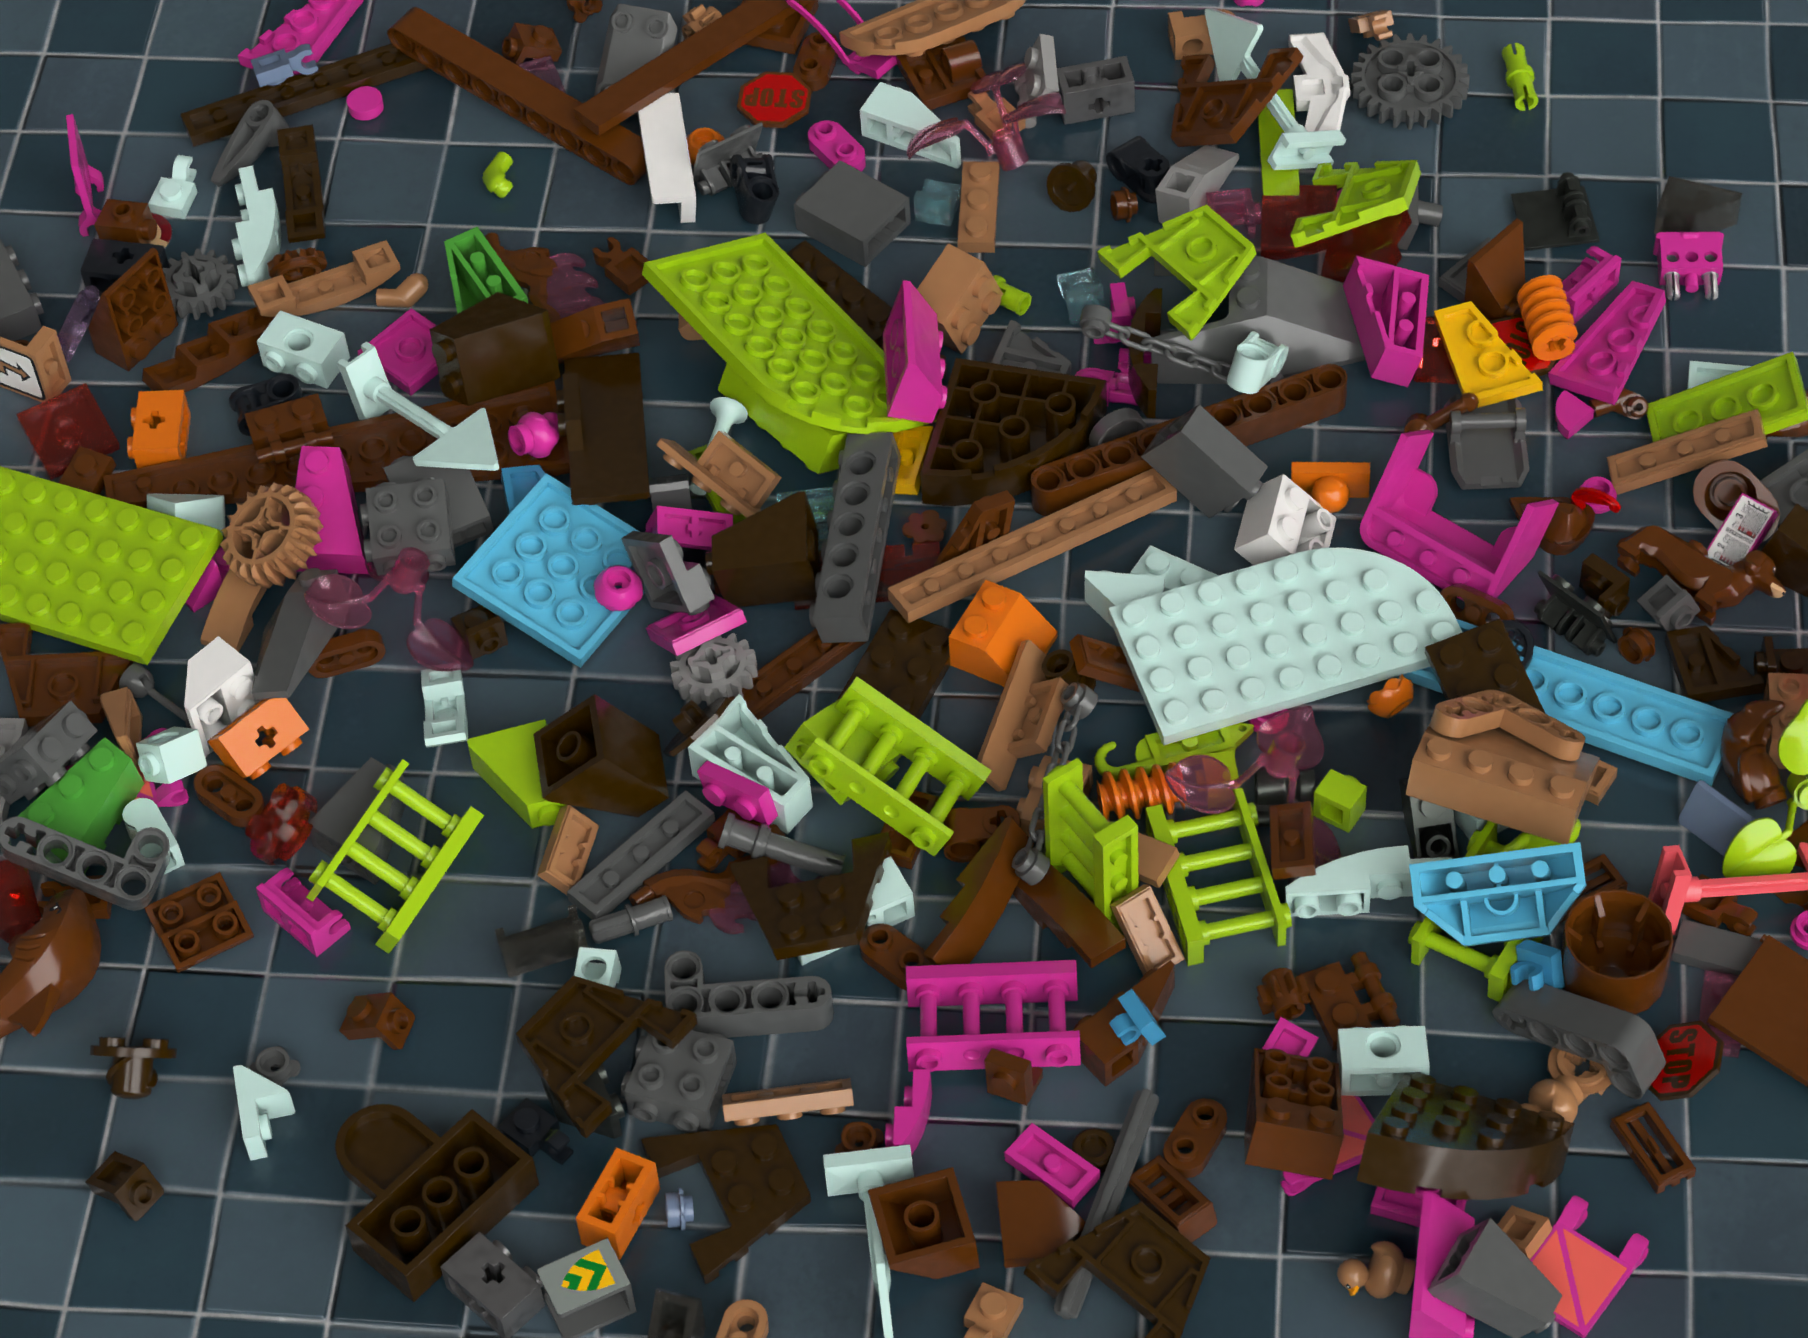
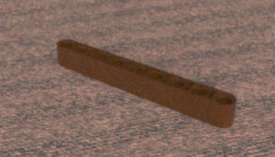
M412 7L387 30L390 42L400 52L623 183L634 185L647 172L642 138L639 135L617 124L598 136L575 119L574 109L583 104L582 102L424 10Z
M1325 364L1265 385L1257 393H1243L1204 407V409L1245 446H1249L1341 412L1346 406L1348 376L1342 367L1336 364ZM1179 417L1036 468L1030 478L1031 504L1033 509L1042 516H1048L1152 469L1153 467L1141 457L1157 432Z

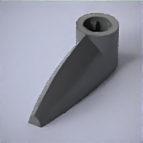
M260 100L247 109L218 161L210 180L213 184L220 187L240 175L238 168L251 166L267 147L279 145L277 130L290 128V126L272 102Z

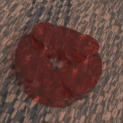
M285 783L278 785L261 814L252 817L247 824L245 834L251 838L250 849L252 854L270 866L276 865L274 860L277 858L285 862L294 856L303 846L314 826L307 821L310 811L317 814L318 804L316 798L298 786L290 787Z

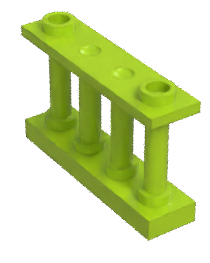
M856 677L834 707L845 716L828 742L817 736L798 762L808 768L812 774L822 778L907 837L915 846L935 856L954 833V831L942 823L959 796L969 801L986 781L992 770L865 681ZM858 724L879 738L861 766L841 753ZM892 748L912 761L911 766L895 790L875 777V774ZM926 772L946 785L929 814L909 801V798Z
M1077 757L1066 765L1056 766L1043 778L1046 856L1050 859V865L1061 874L1068 870L1094 900V905L1119 932H1122L1110 904L1139 887L1138 825L1128 814L1116 822H1108L1083 793V763Z
M404 759L401 760L394 771L389 767H386L373 786L379 793L331 862L328 864L322 859L308 879L314 886L306 896V898L313 902L325 886L379 923L377 928L383 931L375 945L388 954L402 938L484 816L481 812L470 806L462 817H459L457 814H454L452 817L399 780L409 765ZM389 793L443 830L441 834L447 839L441 848L436 845L430 847L377 810ZM367 824L422 861L420 865L426 870L420 879L414 876L411 878L407 877L356 842ZM346 855L400 892L399 897L405 901L398 911L392 907L389 910L334 873Z
M1242 787L1234 789V810L1174 822L1173 819L1166 820L1162 804L1145 808L1147 836L1174 847V844L1178 843L1179 838L1238 826L1243 840V844L1186 856L1184 852H1180V856L1162 883L1187 966L1204 963V946L1210 945V940L1269 927L1272 928L1277 947L1286 945V928L1292 927L1290 909L1286 902L1280 903L1255 828L1259 825L1257 810L1254 802L1247 803ZM1248 859L1255 876L1195 889L1194 886L1188 887L1185 877L1189 876V872ZM1258 893L1261 895L1266 910L1207 924L1205 920L1198 921L1195 912L1199 910L1201 905Z
M1487 821L1482 831L1475 830L1469 840L1465 857L1499 853V850L1504 845L1497 843V823ZM1425 917L1423 922L1418 920L1413 925L1408 937V943L1412 945L1411 963L1419 966L1429 949H1432L1484 972V977L1488 979L1487 997L1498 1002L1512 986L1510 968L1513 964L1517 963L1516 946L1525 939L1504 942V949L1499 956L1494 954L1490 957L1440 935L1442 929L1427 917ZM1544 937L1530 938L1528 940L1541 943Z

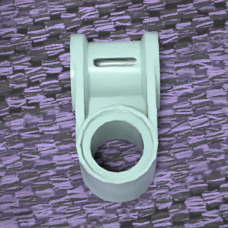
M1255 331L1250 332L1247 338L1241 344H1238L1226 380L1227 384L1241 393L1254 394L1259 392L1271 378H1275L1279 374L1288 355V346L1284 344L1276 346L1259 338V333Z

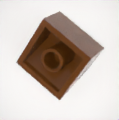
M953 1167L868 1190L890 1270L941 1279L980 1268L976 1240Z

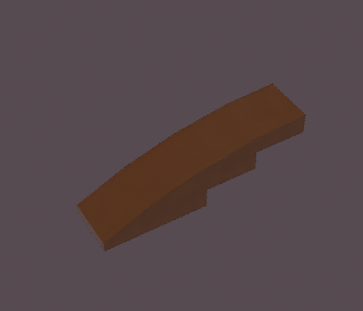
M257 307L208 323L206 336L177 345L175 348V358L144 368L142 381L152 391L184 390V392L193 390L232 370L259 353L257 340L275 317L261 316Z
M1007 816L957 877L956 881L963 888L939 916L946 926L923 953L932 965L970 964L1003 914L1020 880L1015 874V869L1012 867L1013 858L1020 849L1026 847L1029 839L1011 817Z
M1050 865L1043 879L1035 885H1029L1022 879L1019 880L1013 892L1016 899L1042 929L1048 927L1066 949L1072 946L1090 968L1095 967L1126 948V939L1118 929L1072 882L1052 865Z

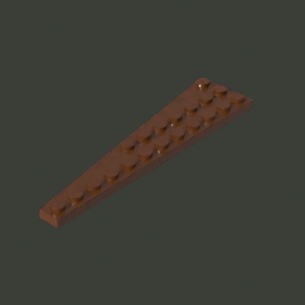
M554 381L470 406L452 400L421 407L450 427L457 426L480 408L486 409L500 468L497 471L470 469L475 482L500 480L501 468L538 464L545 474L547 473L550 476L570 473L567 436H559L558 443L551 450V453L544 458H535L529 454L517 455L512 450L508 439L509 428L516 425L522 415L528 412H537L541 415L546 412L558 414ZM392 413L329 427L334 444L325 447H340L349 467L355 493L366 492L365 488H373L378 484L388 482L384 467L391 465L399 457L418 454L436 441L437 438L400 414ZM249 444L103 476L106 497L147 508L146 495L148 493L224 495L225 504L244 503L247 501V492L257 494L260 485L270 488L275 482L283 486L287 484L295 487L300 454L286 457L287 461L279 464L272 461L260 465L254 445Z

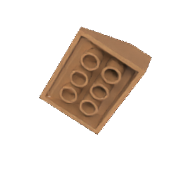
M1429 724L1413 757L1405 795L1551 841L1568 844L1600 757L1581 752L1580 758L1576 761L1558 759L1500 727L1463 738H1453L1436 732Z

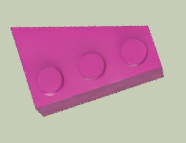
M1356 256L1343 284V288L1371 378L1408 387L1423 358L1429 275Z

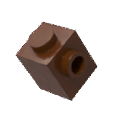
M107 199L94 225L99 239L147 244L153 241L157 234V222L152 217L148 203Z

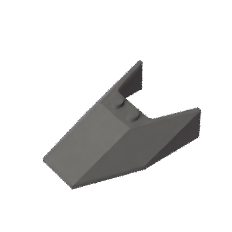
M1260 256L1253 258L1229 291V313L1225 319L1205 324L1191 341L1180 331L1152 337L1169 344L1174 343L1195 351L1198 355L1211 360L1232 364L1238 344H1241L1250 332L1255 331L1259 333V338L1276 346L1281 344L1288 346L1287 358L1279 372L1284 376V379L1325 364L1344 366L1366 360L1344 292V283ZM1154 258V276H1174ZM1153 344V347L1165 350V348ZM1177 351L1173 357L1187 362V358L1190 355ZM1151 352V364H1158V384H1227L1214 378L1212 374L1195 368L1189 369L1170 362L1166 357ZM1199 361V364L1209 368L1211 367V365ZM1223 368L1219 374L1228 377L1230 370Z

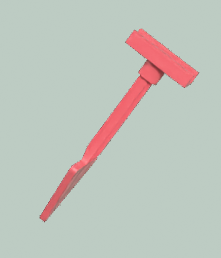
M1800 842L1797 849L1807 872L1701 880L1697 876H1692L1679 845L1663 846L1648 899L1661 907L1671 922L1672 934L1675 935L1683 905L1686 902H1699L1701 898L1806 891L1808 890V843Z

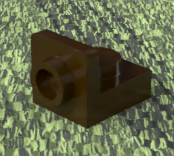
M1592 553L1582 562L1579 587L1584 589L1591 598L1598 599V603L1605 609L1603 614L1605 617L1610 619L1613 615L1615 617L1619 616L1626 609L1630 601L1628 596L1630 578Z
M482 605L451 618L453 629L472 660L485 654H491L499 648L508 645L505 626L501 617H495L493 612Z
M1763 636L1761 651L1754 652L1753 664L1755 675L1759 674L1764 679V692L1768 673L1808 674V648L1774 649L1772 636Z
M116 1151L86 1181V1184L94 1194L119 1204L126 1215L134 1221H139L164 1194L163 1187L143 1162Z

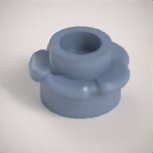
M678 1187V1192L665 1193L667 1228L680 1227L682 1231L686 1228V1222H694L692 1195L683 1196V1189L681 1187Z

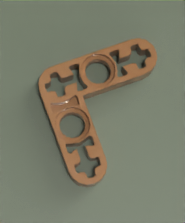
M1484 690L1439 702L1435 706L1430 722L1433 730L1453 738H1463L1500 727L1547 754L1566 761L1578 760L1585 743V736L1579 731L1518 698L1498 690Z

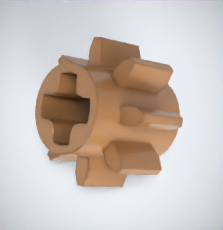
M703 4L692 8L683 15V19L687 22L682 27L684 38L687 39L722 17V14L712 6L705 9Z

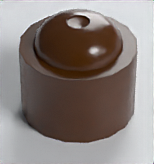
M1624 889L1601 890L1583 897L1570 910L1563 931L1561 956L1565 991L1633 1014L1648 1010L1661 997L1673 947L1671 922L1661 907L1644 895Z

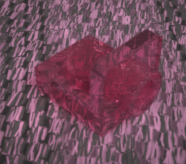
M1250 188L1206 193V205L1212 208L1230 225L1244 224L1247 239L1255 238L1256 225L1262 224L1260 203L1253 202Z

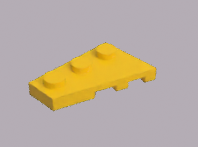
M1471 301L1434 311V320L1461 394L1474 393L1479 400L1477 408L1543 391V382L1535 373H1530L1523 365L1522 358L1514 349L1510 350L1498 336V331Z

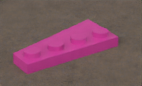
M308 0V3L303 8L293 9L284 16L285 22L275 31L268 29L259 37L260 43L252 50L245 48L238 54L240 65L253 69L252 59L281 49H285L287 53L302 44H309L313 54L303 57L301 61L308 63L315 60L317 63L364 0ZM293 71L294 76L301 74L298 71Z

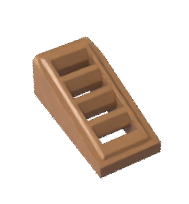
M128 687L101 694L100 703L121 751L132 759L135 767L139 766V754L136 743L141 741L143 715L131 690Z

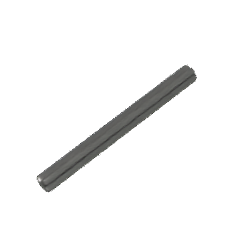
M1149 1089L1137 1090L1134 1094L1080 1237L1093 1231L1094 1227L1116 1216L1159 1104L1158 1095L1152 1093ZM1082 1268L1058 1295L1054 1305V1312L1066 1320L1076 1319L1080 1314L1094 1275L1086 1268Z

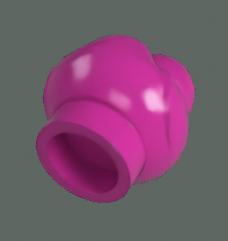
M528 412L522 415L517 424L511 426L508 430V439L512 450L519 456L529 454L535 458L547 457L559 440L557 413L546 412L541 415L537 412Z

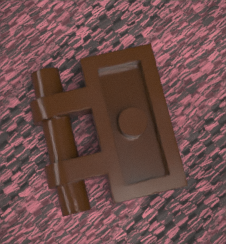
M318 393L244 414L260 465L275 461L276 464L286 462V457L300 454L301 446L325 447L334 444Z
M1363 951L1355 953L1350 959L1355 968L1354 972L1345 974L1341 964L1337 961L1302 973L1305 975L1311 991L1308 994L1310 998L1309 1004L1333 1051L1337 1050L1338 1029L1355 1027L1373 1028L1370 1022L1381 1019L1384 1027H1396L1400 1024V1018L1395 1011L1397 1003L1391 993L1385 991L1380 982L1382 975L1376 963L1370 962L1366 952ZM1365 989L1371 999L1370 1002L1360 1004L1355 992Z

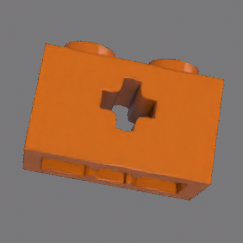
M184 390L140 391L138 393L137 407L131 408V425L134 433L133 436H128L127 438L128 457L135 460L137 469L186 458L191 412Z
M287 698L262 699L207 742L226 767L242 778L249 776L251 780H254L272 767L268 761L279 752L282 756H285L303 743L299 737L307 732L309 728ZM263 731L266 737L262 740L263 745L258 746L255 740L259 737L258 732Z
M616 1147L576 1216L582 1245L588 1247L608 1238L618 1259L621 1260L660 1191L655 1162Z

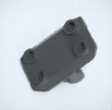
M618 4L609 18L594 96L674 47L677 26L670 12L626 4Z
M1462 394L1451 397L1444 407L1460 399ZM1517 398L1476 408L1474 411H1468L1464 414H1461L1460 410L1450 411V422L1446 423L1451 473L1461 489L1519 488L1522 486L1529 472L1525 437L1527 420L1526 409L1522 408L1521 402Z

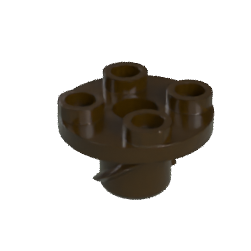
M99 1037V1045H90V1055L113 1057L112 1067L108 1070L106 1079L107 1083L111 1086V1093L123 1099H142L152 1093V1088L156 1086L158 1081L157 1071L153 1068L154 1058H177V1048H168L169 1039L143 1038L142 1046H125V1037Z

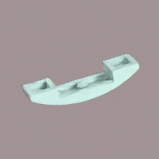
M455 664L421 670V685L425 704V721H423L426 748L468 741V720L461 665Z

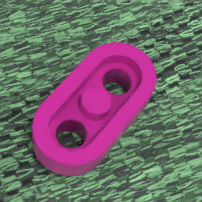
M824 120L813 124L808 130L810 150L829 169L841 160L861 172L866 166L864 148L840 124Z

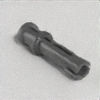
M728 813L717 848L724 849L728 846L749 853L751 859L767 856L768 858L823 876L839 875L841 873L846 855H839L772 833V828L768 827L767 824L762 823L760 826L736 819L734 813Z

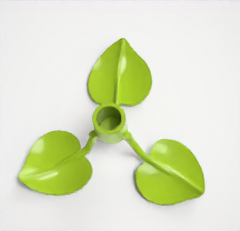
M1808 699L1804 701L1798 713L1785 727L1778 742L1780 761L1792 772L1786 784L1792 797L1786 802L1788 812L1785 829L1781 832L1778 823L1769 817L1757 818L1744 825L1734 836L1725 852L1722 862V874L1726 878L1789 874L1794 867L1797 856L1796 849L1786 839L1793 832L1796 808L1800 807L1808 810Z

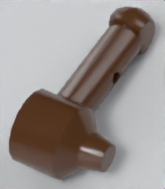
M1464 393L1460 399L1429 416L1423 413L1413 414L1405 423L1404 433L1427 429L1433 432V430L1450 422V411L1460 410L1461 414L1474 411L1479 404L1478 397L1474 393Z

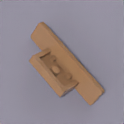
M723 431L717 432L699 460L674 440L660 438L656 443L665 452L663 458L669 464L679 470H682L683 467L694 475L691 481L708 493H711L713 490L722 498L720 504L737 516L743 514L748 518L761 511L760 508L782 478Z
M1031 640L1022 641L977 758V761L992 770L986 782L998 792L1006 790L1018 758L1047 751L1052 742V735L1059 716L1064 710L1061 695L1069 684L1061 677L1046 680L1042 671V662L1047 655Z

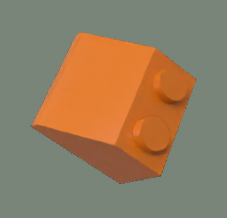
M985 580L949 635L950 666L1004 687L1021 642L1031 640L1040 650L1047 654L1058 637V631L1021 593Z

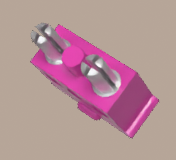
M1659 232L1656 234L1653 254L1657 256L1659 285H1666L1667 298L1669 300H1672L1673 291L1674 300L1680 298L1679 285H1685V289L1689 293L1698 291L1699 285H1704L1705 298L1707 300L1711 299V289L1712 300L1718 298V285H1720L1723 272V233Z

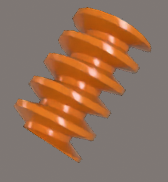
M1542 275L1531 279L1521 287L1517 295V302L1533 354L1538 359L1544 361L1559 360L1572 354L1575 349L1574 340L1578 335L1573 315L1570 313V305L1566 301L1567 297L1563 290L1562 280L1555 275Z
M1175 762L1168 764L1166 775L1160 765L1154 764L1151 768L1150 777H1148L1144 768L1139 766L1135 769L1134 779L1131 778L1126 769H1121L1117 781H1115L1110 771H1104L1101 784L1097 781L1099 810L1107 820H1109L1111 811H1114L1118 819H1121L1126 815L1127 809H1131L1136 820L1141 819L1143 807L1160 804L1164 805L1168 815H1173L1176 802H1180L1185 811L1182 777Z

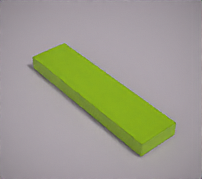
M1279 89L1277 95L1295 119L1293 89ZM1265 106L1258 115L1263 205L1300 204L1299 169L1274 171L1267 161L1281 134L1285 132Z

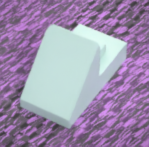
M243 1065L233 1066L242 1136L250 1161L266 1158L268 1156L265 1140L272 1139L269 1119L292 1115L296 1112L290 1093L285 1088Z

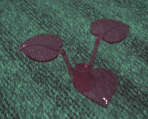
M1024 62L1010 65L1004 70L991 72L975 81L970 88L973 94H979L990 89L993 90L1004 128L992 134L993 141L991 144L967 119L959 121L957 117L933 123L917 132L908 144L907 156L910 160L919 150L953 137L963 129H967L986 148L989 156L996 154L1003 171L1015 169L1029 160L1020 136L1018 121L1047 114H1066L1061 95L1055 91L1027 100L1021 103L1016 110L1006 113L1000 87L1001 85L1018 80L1026 72L1027 67Z
M407 547L402 549L391 571L387 572L386 575L378 576L374 563H367L366 561L365 566L369 575L380 582L367 595H363L360 586L355 581L339 574H328L319 577L303 595L310 609L323 621L338 628L355 629L366 625L370 621L372 612L366 603L372 602L388 584L394 591L400 594L415 592L413 625L417 630L410 632L406 640L412 657L422 666L436 671H465L474 665L473 657L466 649L457 631L450 624L438 618L428 619L424 624L421 621L422 597L426 588L425 585L429 579V571L427 570L430 566L428 556L417 548Z
M1305 706L1291 709L1265 721L1259 728L1256 738L1258 747L1263 753L1237 779L1230 781L1231 775L1228 768L1216 758L1208 755H1193L1180 760L1173 768L1165 772V780L1180 801L1196 811L1208 814L1223 813L1231 809L1235 804L1236 799L1232 789L1239 788L1258 769L1265 766L1266 771L1272 777L1278 779L1289 778L1287 804L1295 803L1296 783L1300 774L1298 769H1308L1316 766L1324 754L1323 739L1316 726L1312 707ZM1313 817L1315 864L1317 868L1342 857L1339 845L1332 831L1321 820Z

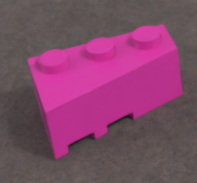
M301 446L295 488L311 498L314 506L321 513L318 519L324 526L317 533L322 542L313 547L317 556H309L306 561L308 569H337L338 573L372 575L370 563H367L365 558L364 536L357 512L358 508L350 471L340 447ZM299 568L297 571H305L307 569Z

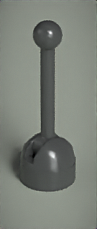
M134 663L125 670L119 681L120 689L128 687L135 698H143L146 695H150L185 721L187 728H191L186 712L154 689L155 680L147 668L140 663Z

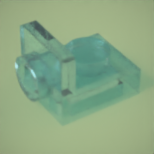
M926 179L922 191H916L914 195L915 221L951 226L961 198V185Z
M1093 267L1056 275L1058 289L1066 301L1068 318L1071 324H1078L1080 322L1082 308L1087 305L1094 304L1106 307L1102 282Z

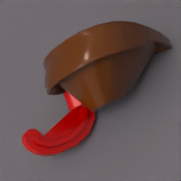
M1588 487L1576 488L1571 498L1509 497V503L1519 521L1529 503L1550 499L1559 502L1539 545L1545 552L1553 555H1567L1573 552L1589 535L1594 525L1595 512L1587 503L1607 505L1614 513H1618L1621 509L1618 501L1612 496Z

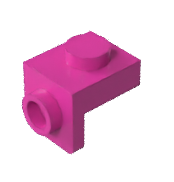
M1125 282L1110 283L1111 322L1123 327H1130L1131 319H1133L1136 312L1134 296L1127 297ZM1110 328V331H1112V332H1115V333H1118V332H1119V331H1117V330H1115V329ZM1107 335L1100 339H1093L1096 345L1121 342Z

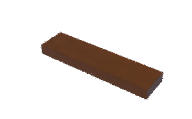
M815 628L758 670V677L752 678L754 685L752 689L742 688L743 699L746 701L747 708L757 720L764 718L866 642L822 643ZM731 696L729 700L732 702L735 697Z

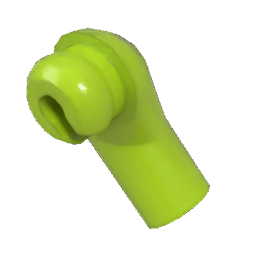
M502 151L497 153L485 169L482 177L487 190L490 193L495 192L499 198H504L513 188L512 182L505 178V173L512 165L513 160L510 155Z

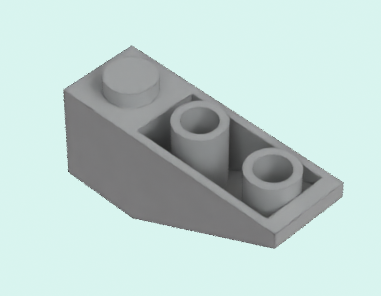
M1204 145L1173 164L1155 190L1159 222H1166L1204 205L1209 206L1238 162L1239 153Z

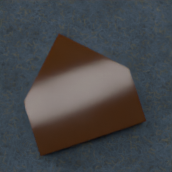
M1018 1180L996 1182L1005 1268L1027 1266L1037 1258L1042 1259L1055 1252L1059 1246L1070 1240L1075 1241L1077 1237L1080 1238L1086 1222L1041 1181Z

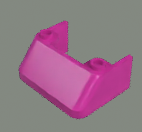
M1428 429L1401 433L1361 521L1360 535L1363 542L1380 554L1415 570L1426 580L1441 589L1452 584L1462 583L1497 598L1534 557L1559 502L1550 499L1527 504L1518 525L1502 531L1495 545H1492L1432 511V507L1437 499L1438 487L1434 478L1418 467L1434 433Z

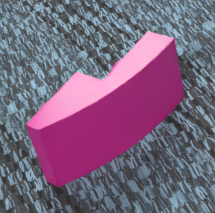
M913 1069V1086H905L904 1107H894V1123H886L885 1147L910 1145L911 1155H913L919 1145L931 1108L932 1082L930 1069Z

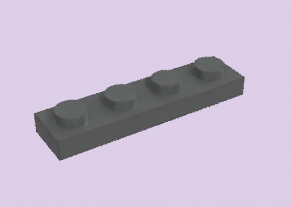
M685 790L567 891L568 900L592 920L608 915L641 887L644 880L655 875L716 821L714 812Z

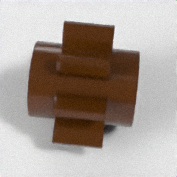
M1277 968L1268 972L1262 978L1263 985L1256 987L1259 994L1257 1000L1262 1014H1269L1273 1011L1274 1017L1278 1021L1280 1017L1287 1021L1299 1017L1305 1011L1304 1004L1310 1003L1308 994L1311 991L1305 975L1302 974L1294 978L1292 971L1288 968Z

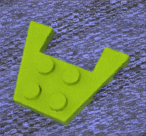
M1417 160L1376 161L1374 164L1375 168H1359L1358 162H1346L1344 164L1345 169H1333L1331 163L1318 164L1312 179L1316 193L1338 188L1343 189L1334 211L1296 219L1291 232L1294 247H1301L1408 210L1421 175Z
M1208 205L1163 222L1162 229L1145 236L1139 232L1127 237L1129 242L1113 249L1108 245L1097 251L1100 261L1120 279L1152 256L1186 285L1193 293L1168 311L1167 315L1169 322L1190 341L1197 336L1256 256L1254 244Z

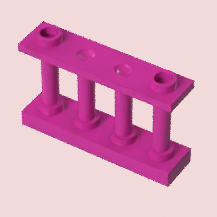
M1076 960L906 966L908 1007H920V1036L906 1037L909 1072H913V1069H930L931 1072L985 1069L984 1060L991 1048L1029 1060L1032 1067L1081 1065L1080 1030L1066 1031L1065 1001H1078ZM1048 1002L1049 1032L1023 1033L1022 1003ZM1005 1004L1006 1033L980 1034V1005ZM963 1005V1035L937 1036V1006Z

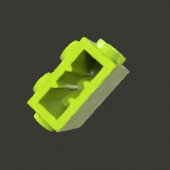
M839 699L803 722L784 748L797 761L800 760L817 736L828 742L845 716L834 708ZM858 724L841 753L861 766L879 738ZM892 748L875 774V777L884 783L891 779L900 768L896 762L902 754ZM803 766L840 806L851 799Z

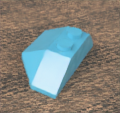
M1580 842L1409 864L1414 907L1464 947L1550 936L1586 887Z

